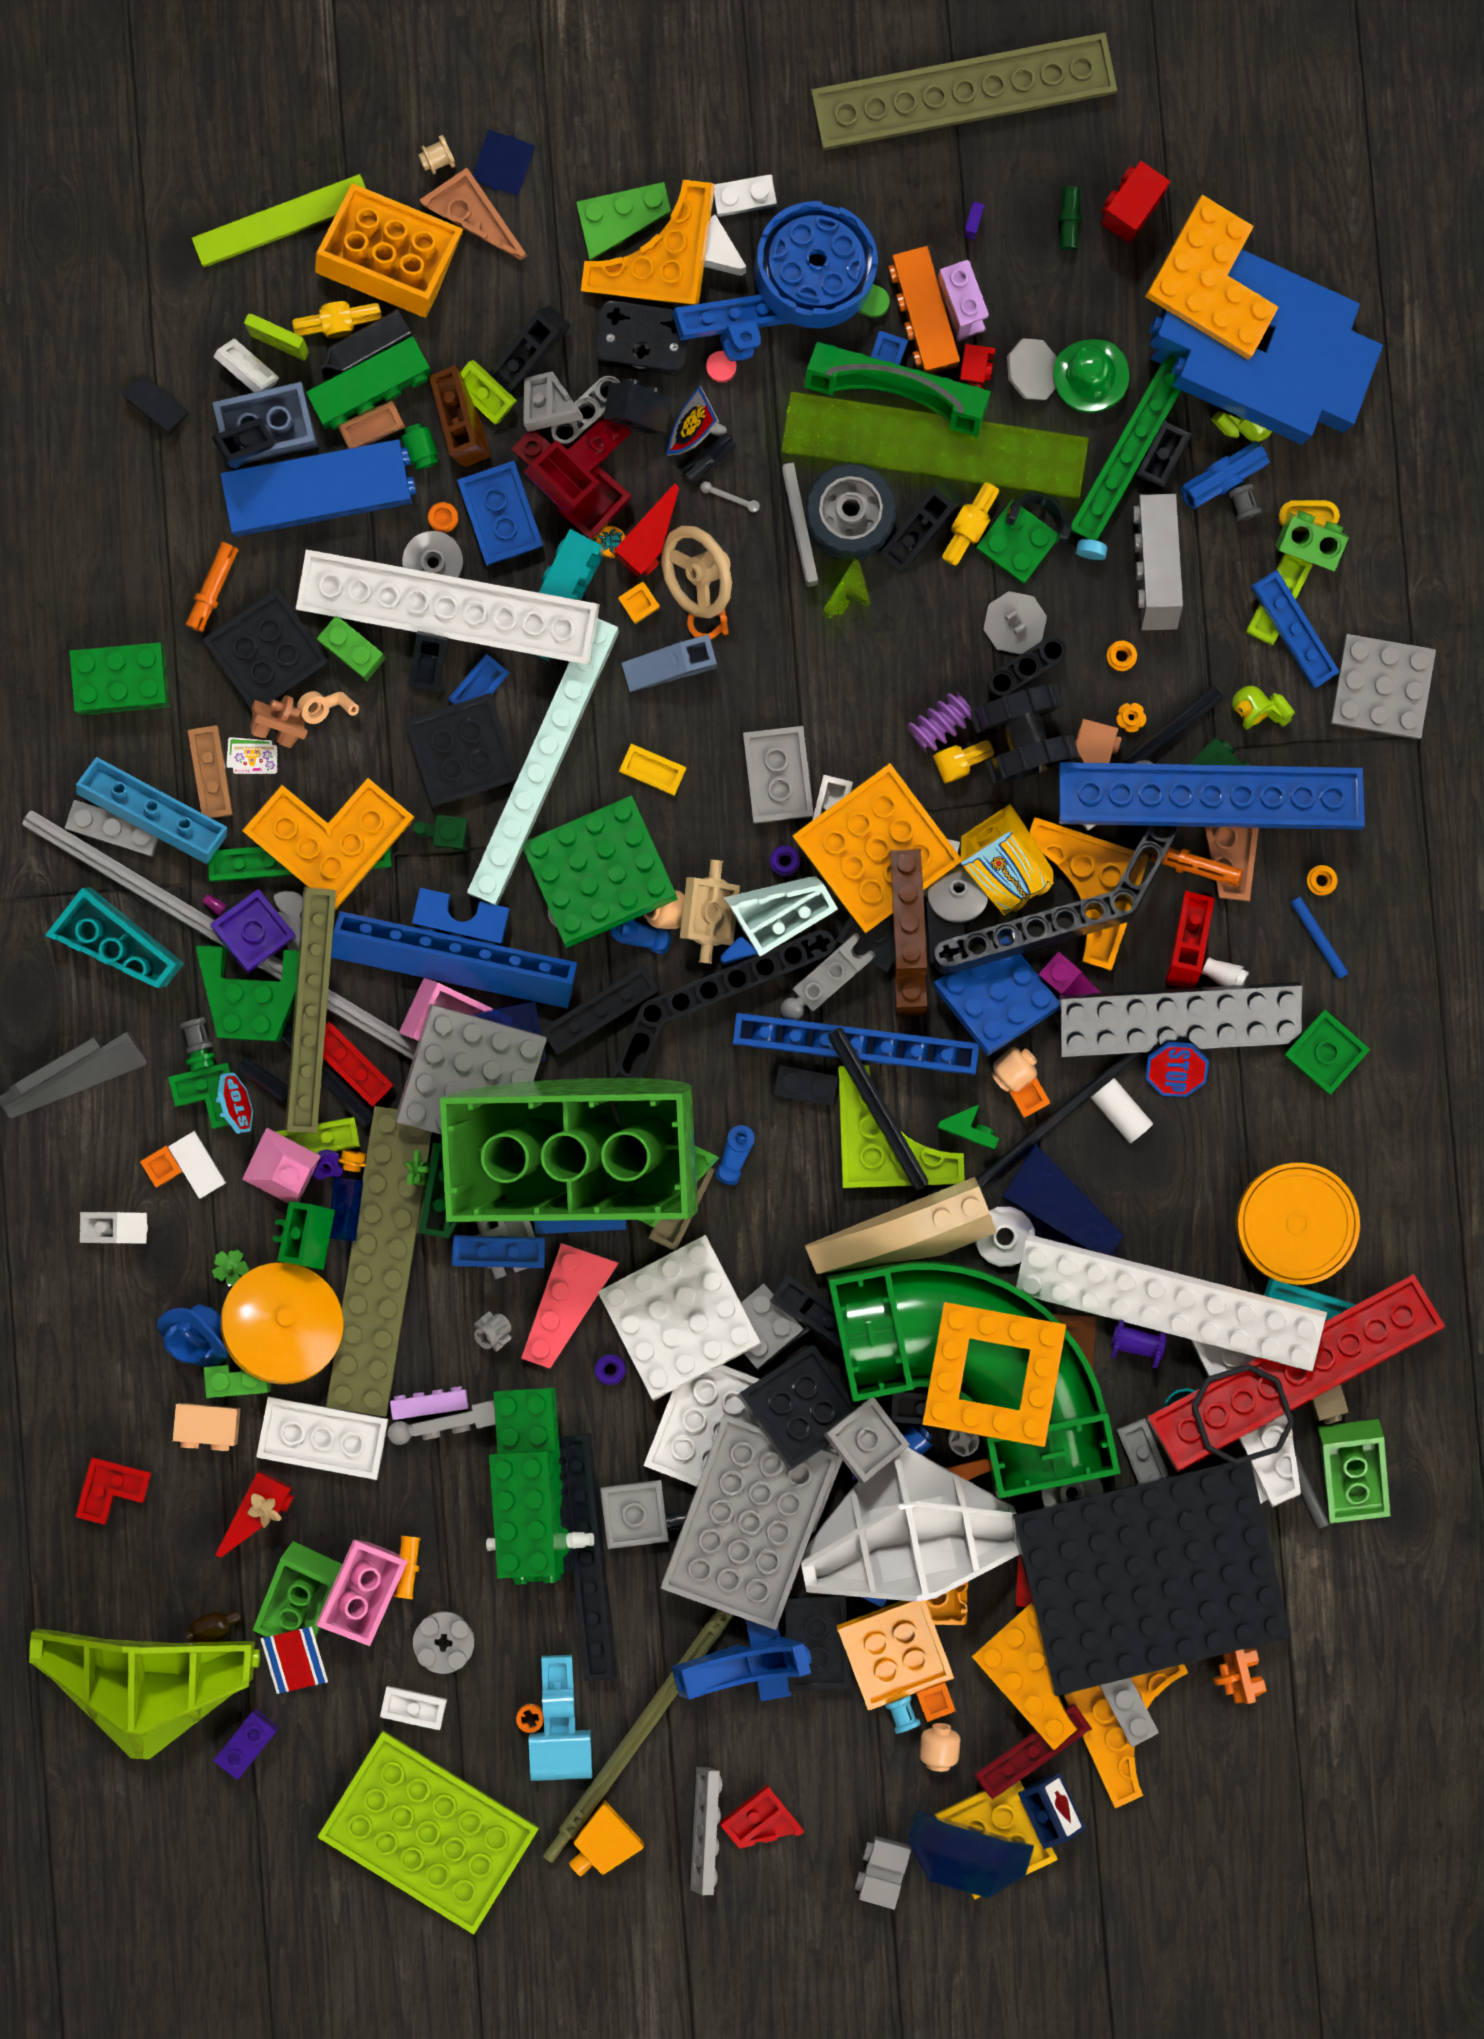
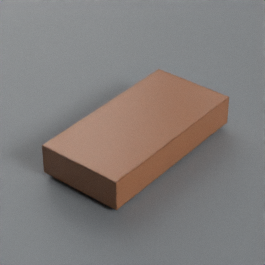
M393 400L361 416L348 420L339 429L348 449L377 443L404 430L405 426Z

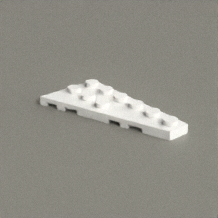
M1192 1340L1193 1347L1208 1376L1243 1366L1258 1358ZM1286 1414L1239 1439L1246 1455L1276 1447L1288 1423ZM1291 1429L1279 1452L1251 1460L1253 1470L1272 1507L1301 1494L1294 1452L1293 1432Z

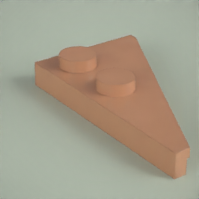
M465 168L419 200L423 207L515 258L522 260L527 256L468 168Z

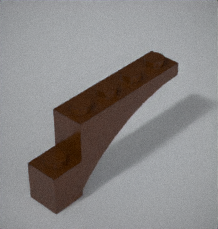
M921 849L891 850L895 1016L926 1015L927 953Z

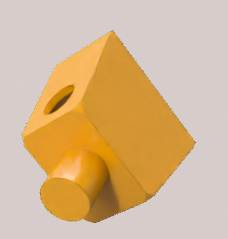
M604 1800L574 1839V1845L581 1852L569 1862V1865L580 1877L592 1866L604 1875L642 1850L644 1842Z

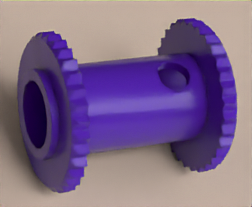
M1120 1320L1118 1325L1115 1326L1113 1333L1111 1357L1115 1359L1118 1350L1141 1356L1144 1355L1154 1358L1152 1368H1157L1159 1360H1162L1166 1333L1160 1331L1159 1335L1150 1334L1146 1331L1124 1327V1320Z

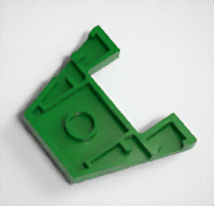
M196 946L217 1038L279 1042L293 1009L292 1004L296 993L299 951L284 950L282 979L277 982L225 979L226 948Z

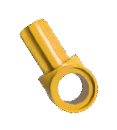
M984 740L963 750L958 745L952 746L933 755V759L944 784L968 775L970 766L993 757L994 750L988 740Z

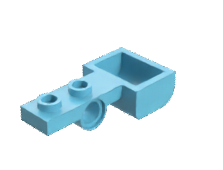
M572 1655L542 1656L544 1732H532L529 1734L531 1781L592 1778L591 1730H575Z

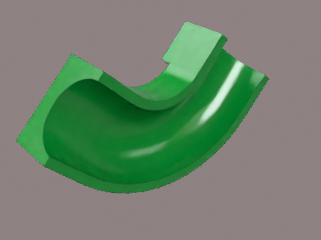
M905 1261L826 1276L845 1362L849 1392L853 1402L914 1390L917 1387H929L944 1302L1060 1323L1044 1306L1014 1285L979 1269L960 1264L939 1261ZM1066 1329L1045 1447L983 1436L993 1489L999 1498L1120 1474L1109 1415L1105 1409L1100 1387L1081 1348ZM969 1339L959 1397L966 1401L1019 1410L1030 1350Z

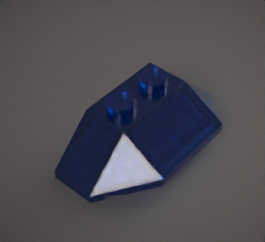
M918 1810L915 1812L907 1839L929 1881L985 1898H990L1026 1876L1034 1845Z

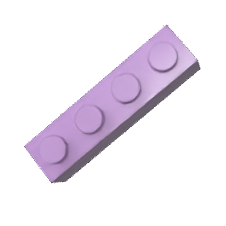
M462 1386L450 1388L451 1392L443 1393V1389L433 1390L431 1395H424V1392L413 1393L411 1398H406L405 1395L394 1396V1400L390 1401L392 1419L397 1420L469 1409L467 1389L462 1390Z

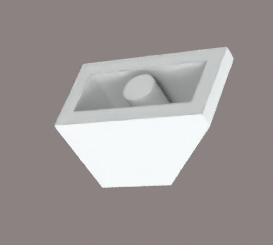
M714 215L710 219L704 267L742 276L746 273V265L718 218Z
M80 1212V1243H146L148 1230L147 1213Z

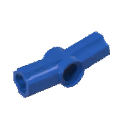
M1255 441L1231 457L1226 456L1208 467L1205 473L1195 477L1180 488L1184 502L1195 510L1219 494L1221 496L1227 494L1241 485L1245 478L1253 475L1270 463L1267 453Z

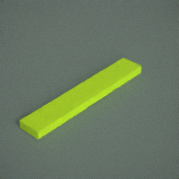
M361 175L353 176L192 237L203 268L334 219L351 184L353 183L365 188Z

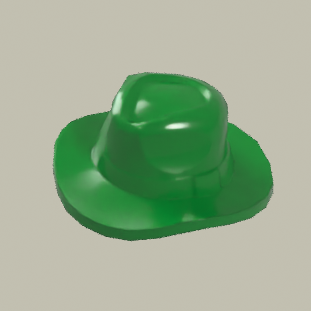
M1098 339L1078 341L1065 348L1055 360L1053 369L1054 386L1064 403L1076 411L1087 413L1104 411L1115 406L1124 397L1129 386L1128 363L1121 350L1111 342Z

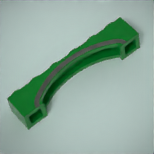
M820 342L816 343L807 367L804 388L832 396L835 391L846 389H872L898 394L915 400L938 413L950 424V430L975 437L979 435L991 391L977 386H970L949 378H942L921 370L907 368L890 361L879 360L862 353L851 352Z

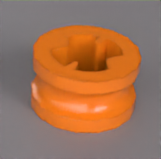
M535 1704L522 1706L516 1717L518 1727L527 1733L539 1730L544 1721L542 1709ZM530 1710L532 1714H538L539 1720H535V1726H530L528 1722L523 1723L521 1716H526L525 1711Z

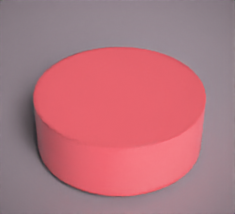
M724 351L714 352L706 363L707 374L715 382H727L736 373V361L728 360Z

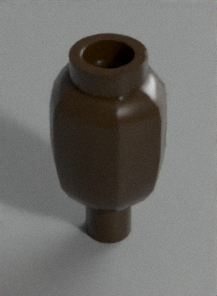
M237 1610L226 1615L221 1612H213L194 1620L190 1628L185 1630V1633L190 1643L217 1642L229 1633L231 1625L242 1620Z

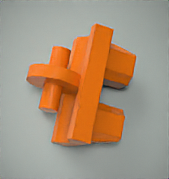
M1246 1648L1223 1654L1225 1663L1219 1665L1221 1676L1213 1678L1214 1685H1224L1225 1694H1232L1234 1703L1250 1704L1256 1702L1255 1697L1266 1692L1263 1678L1261 1676L1250 1678L1248 1667L1257 1665L1259 1662L1257 1650L1255 1648Z

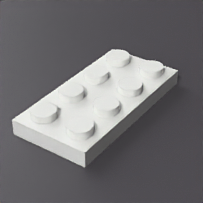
M268 1397L256 1457L377 1480L389 1419Z

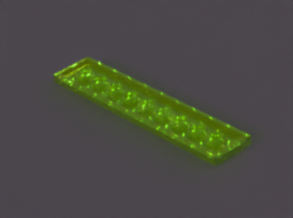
M791 392L782 453L857 465L863 464L870 467L979 484L990 483L999 487L1025 491L1033 490L1044 494L1079 499L1089 438L985 421L982 423L978 437L950 430V424L939 414Z

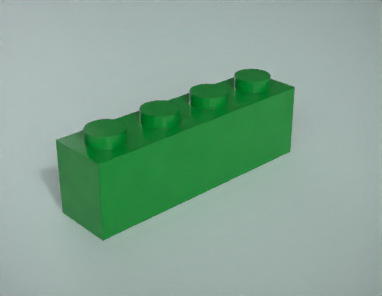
M412 336L307 391L306 394L325 430L330 427L332 430H335L347 423V418L356 413L361 416L374 409L375 403L383 399L388 402L401 395L400 390L410 385L412 388L422 385L428 380L427 376L432 373Z

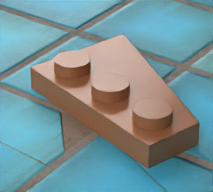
M1205 827L1211 860L1243 869L1242 879L1238 888L1216 881L1220 899L1250 902L1259 828Z

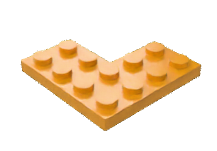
M1202 195L1195 204L1145 297L1249 360L1273 319L1278 306L1228 276L1254 226Z
M367 778L329 823L324 821L281 785L242 831L307 887L335 889L336 910L415 817Z

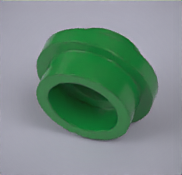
M207 1048L189 1053L190 1059L185 1060L186 1065L190 1066V1070L195 1071L214 1066L213 1058H215V1053L208 1054Z

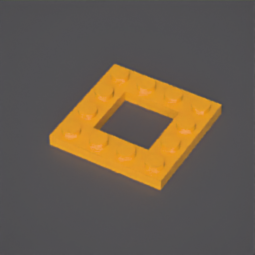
M944 1302L922 1425L1045 1447L1066 1324ZM969 1339L1030 1350L1019 1410L959 1399Z

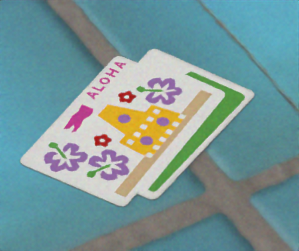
M229 738L226 766L233 768L234 774H276L277 746L272 745L271 740Z

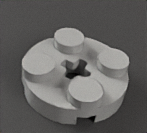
M449 1611L435 1612L425 1618L417 1627L413 1637V1649L418 1662L428 1670L440 1674L452 1673L462 1668L471 1657L475 1645L474 1633L468 1623L460 1615ZM441 1634H447V1639L453 1643L452 1646H447L446 1651H441L440 1646L435 1645V1639H440Z

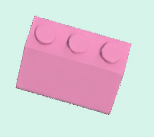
M353 1539L315 1625L370 1646L408 1561L393 1551L370 1542Z

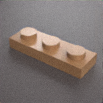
M214 725L188 730L201 813L211 819L233 816L219 726Z

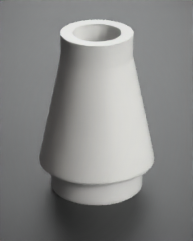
M1208 958L1202 971L1203 975L1213 980L1219 986L1245 985L1249 976V972L1243 970L1244 966L1217 961Z

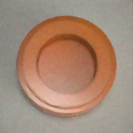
M437 503L431 507L428 513V521L434 531L447 534L452 532L458 525V513L455 507L449 503Z

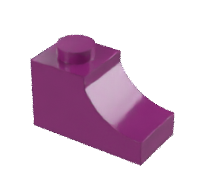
M1059 951L1037 974L1057 996L1101 993L1082 974V971Z

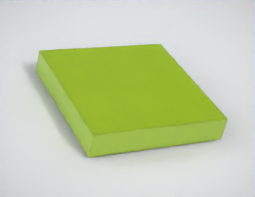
M251 313L247 315L244 324L251 337L303 361L306 360L309 349L303 337Z

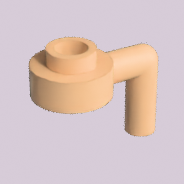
M311 691L304 694L297 704V708L301 710L300 716L310 724L323 721L329 713V708L340 705L352 716L356 715L359 711V706L343 692L323 697L319 692Z

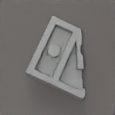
M553 371L524 378V426L528 432L583 419L580 410L574 404Z

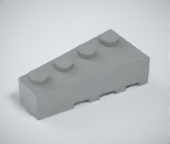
M1176 494L1140 495L1138 506H1133L1132 517L1133 524H1138V534H1134V550L1139 552V562H1136V580H1140L1137 604L1141 610V630H1175L1178 628L1183 608Z

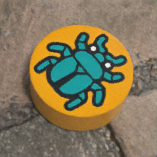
M608 526L596 537V543L603 546L605 557L615 558L612 552L625 539V535L619 528Z

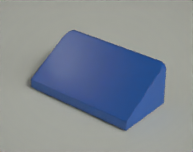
M739 937L721 955L720 963L725 966L757 956L758 952L743 937Z

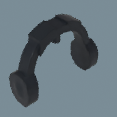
M1029 490L1028 493L1020 496L1017 501H1012L1005 518L1006 524L1014 525L1022 505L1028 503L1039 504L1040 509L1046 507L1057 517L1059 526L1056 542L1065 545L1072 523L1067 521L1066 513L1060 506L1061 502L1051 495L1041 493V491Z

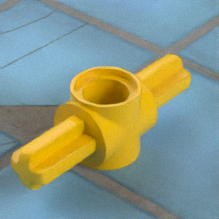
M338 301L321 306V309H319L320 314L294 319L292 326L294 333L299 336L324 332L327 338H340L352 334L355 330V325L375 322L382 316L378 303L350 308L347 302Z
M987 482L984 483L972 505H964L951 527L954 536L942 555V558L949 564L956 566L969 544L978 543L991 520L987 513L999 494V489Z

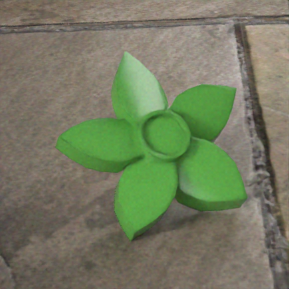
M415 1150L414 1161L404 1162L410 1170L407 1176V1185L417 1184L425 1186V1173L429 1172L428 1162H421L420 1151Z

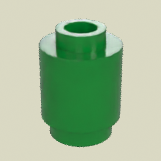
M421 423L404 429L405 434L400 438L403 446L408 449L410 464H414L416 471L437 464L439 462L437 459L439 453L429 427L422 428Z

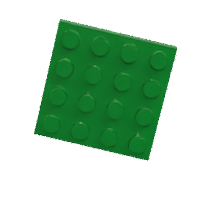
M632 795L529 839L523 845V850L566 948L678 900Z

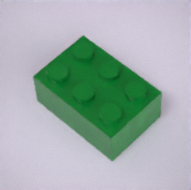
M161 642L70 651L74 711L79 715L170 707L166 650Z

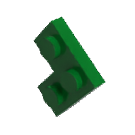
M229 1063L168 1077L175 1107L205 1100L212 1129L230 1125L224 1117H220V1113H223L220 1102H216L220 1075L231 1073Z

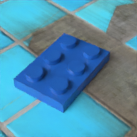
M515 461L457 480L487 567L544 548Z

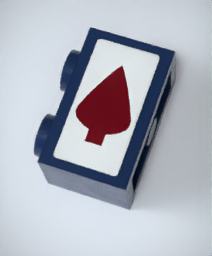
M1060 1772L1038 1779L1018 1792L1043 1850L1065 1843L1086 1829Z

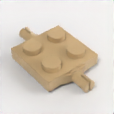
M710 860L709 877L703 879L686 878L680 938L694 940L701 944L699 963L712 964L713 946H731L734 943L736 918L724 897L739 894L740 886L729 884L721 879L723 861Z

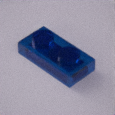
M334 1177L330 1209L335 1210L330 1238L356 1241L363 1181Z

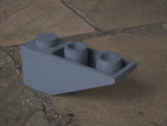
M708 634L622 663L629 692L717 669V662Z

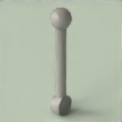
M707 481L700 485V490L703 493L711 492L747 507L751 513H756L759 510L760 505L756 500L749 502L714 488Z

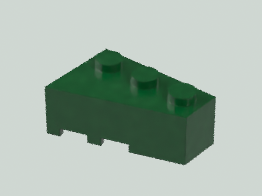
M432 1142L428 1160L429 1172L426 1173V1182L423 1188L416 1232L449 1238L457 1222H446L442 1144Z

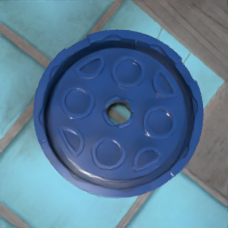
M819 201L795 204L779 212L765 227L754 262L756 286L766 305L785 321L806 328L831 327L845 322L854 316L863 307L870 295L878 265L876 244L865 224L847 209L842 207L838 209L822 204L823 202ZM813 254H819L825 259V263L822 267L815 266L809 263V257Z

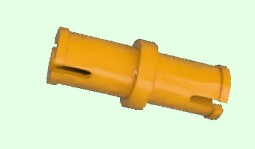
M401 1536L399 1556L408 1562L396 1586L393 1597L413 1599L415 1574L419 1572L417 1558L421 1538Z

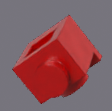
M965 344L959 382L983 389L984 380L990 381L993 363L987 362V360H993L995 348Z

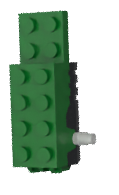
M555 1387L495 1391L493 1393L498 1453L489 1455L495 1538H488L486 1547L488 1551L496 1550L497 1579L512 1578L515 1585L539 1581L555 1583L562 1578L563 1573L570 1572L573 1569L572 1548L576 1549L594 1545L593 1533H571L569 1501L568 1493H566L567 1478H565L566 1463H564L565 1447L559 1448Z

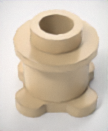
M443 135L438 136L439 142L426 148L424 145L421 146L422 153L418 154L424 170L430 169L433 174L436 173L435 170L448 164L451 168L455 167L454 158Z

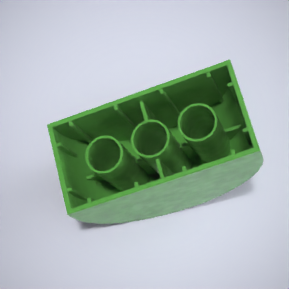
M650 1078L560 1079L479 1087L451 1093L440 1098L446 1222L689 1219L698 1211L692 1086L688 1083ZM608 1101H611L612 1103L617 1105L616 1111L618 1114H620V1127L617 1124V1121L614 1117V1114Z

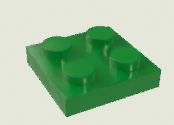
M1012 499L977 545L976 550L1024 585L1056 543L1057 532L1022 506L1014 525L1006 524L1005 518L1012 501H1014Z
M1324 1009L1301 1034L1299 1039L1286 1051L1284 1056L1323 1091L1331 1095L1371 1049Z

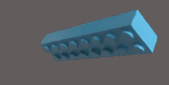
M98 757L94 759L76 784L77 795L205 864H208L227 837V827Z

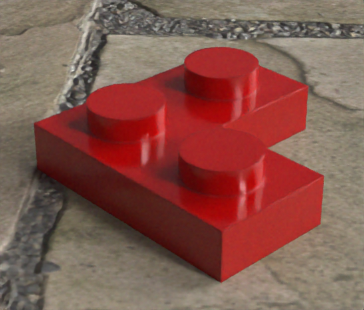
M91 1457L75 1517L105 1525L108 1521L114 1495L143 1503L152 1472Z

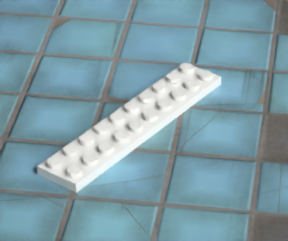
M306 550L296 609L413 632L422 631L455 640L589 664L600 604Z
M1029 1234L1025 1242L1016 1285L1017 1288L1032 1298L1119 1321L1124 1320L1127 1323L1313 1371L1327 1315V1312Z

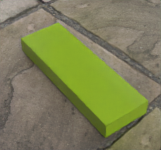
M1284 553L1276 570H1278L1296 599L1313 564ZM1259 604L1245 633L1273 646L1279 634L1261 604Z
M354 1117L319 1123L317 1133L276 1131V1133L314 1153L325 1149L337 1152L361 1147Z

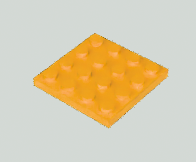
M890 763L792 836L864 933H867L892 914L891 850L921 849L923 890L961 863V857Z

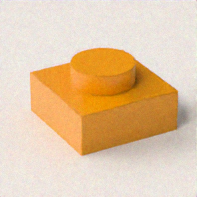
M641 582L618 598L634 624H637L660 608V605L644 582Z

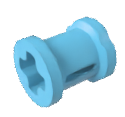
M910 1695L885 1704L886 1709H890L896 1725L894 1731L896 1734L921 1725L920 1720L915 1718L910 1705Z

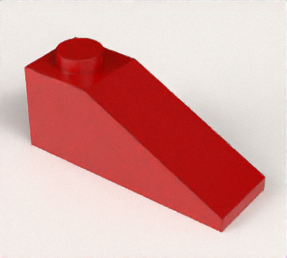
M676 484L665 493L612 552L614 557L637 578L643 572L648 576L660 563L656 558L662 552L679 487Z
M1185 891L1164 984L1178 988L1196 987L1202 972L1215 898Z
M262 1471L257 1472L215 1555L220 1558L263 1527L260 1516L252 1517L247 1514L253 1506L251 1503V1496L253 1494L261 1495L265 1501L274 1498L276 1504L272 1509L278 1514L281 1511L286 1513L294 1499V1496L290 1494L293 1487Z

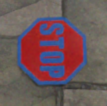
M1167 1042L1148 1056L1145 1077L1162 1096L1187 1097L1206 1083L1209 1060L1193 1043Z

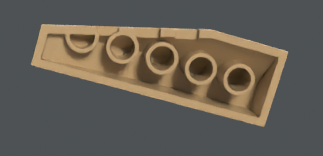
M975 1177L809 1243L805 1247L816 1274L941 1256L993 1235L997 1231Z

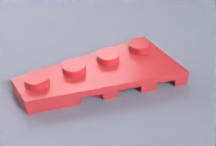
M561 1243L521 1359L551 1368L598 1296V1292L602 1290L619 1263Z

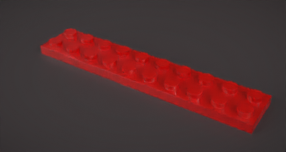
M1413 1274L1325 1321L1313 1371L1260 1357L1247 1364L1253 1365L1281 1381L1290 1410L1293 1411L1443 1330L1445 1325ZM1249 1370L1209 1383L1198 1405L1210 1445L1218 1450L1285 1415L1275 1383ZM1199 1389L1147 1418L1177 1472L1213 1454L1204 1447L1192 1411V1403Z

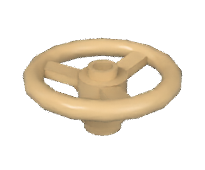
M696 526L678 527L669 533L662 548L661 566L664 580L671 594L683 610L695 617L712 618L724 611L731 598L732 578L730 559L707 532ZM693 538L702 543L708 551L691 558L674 548L681 539ZM673 563L686 569L687 578L697 587L698 604L690 600L681 590L675 577ZM720 579L719 595L716 601L710 605L709 585L711 582Z

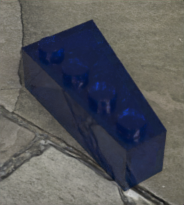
M1036 1144L1032 1146L1001 1196L1086 1250L1111 1256L1123 1237V1234Z

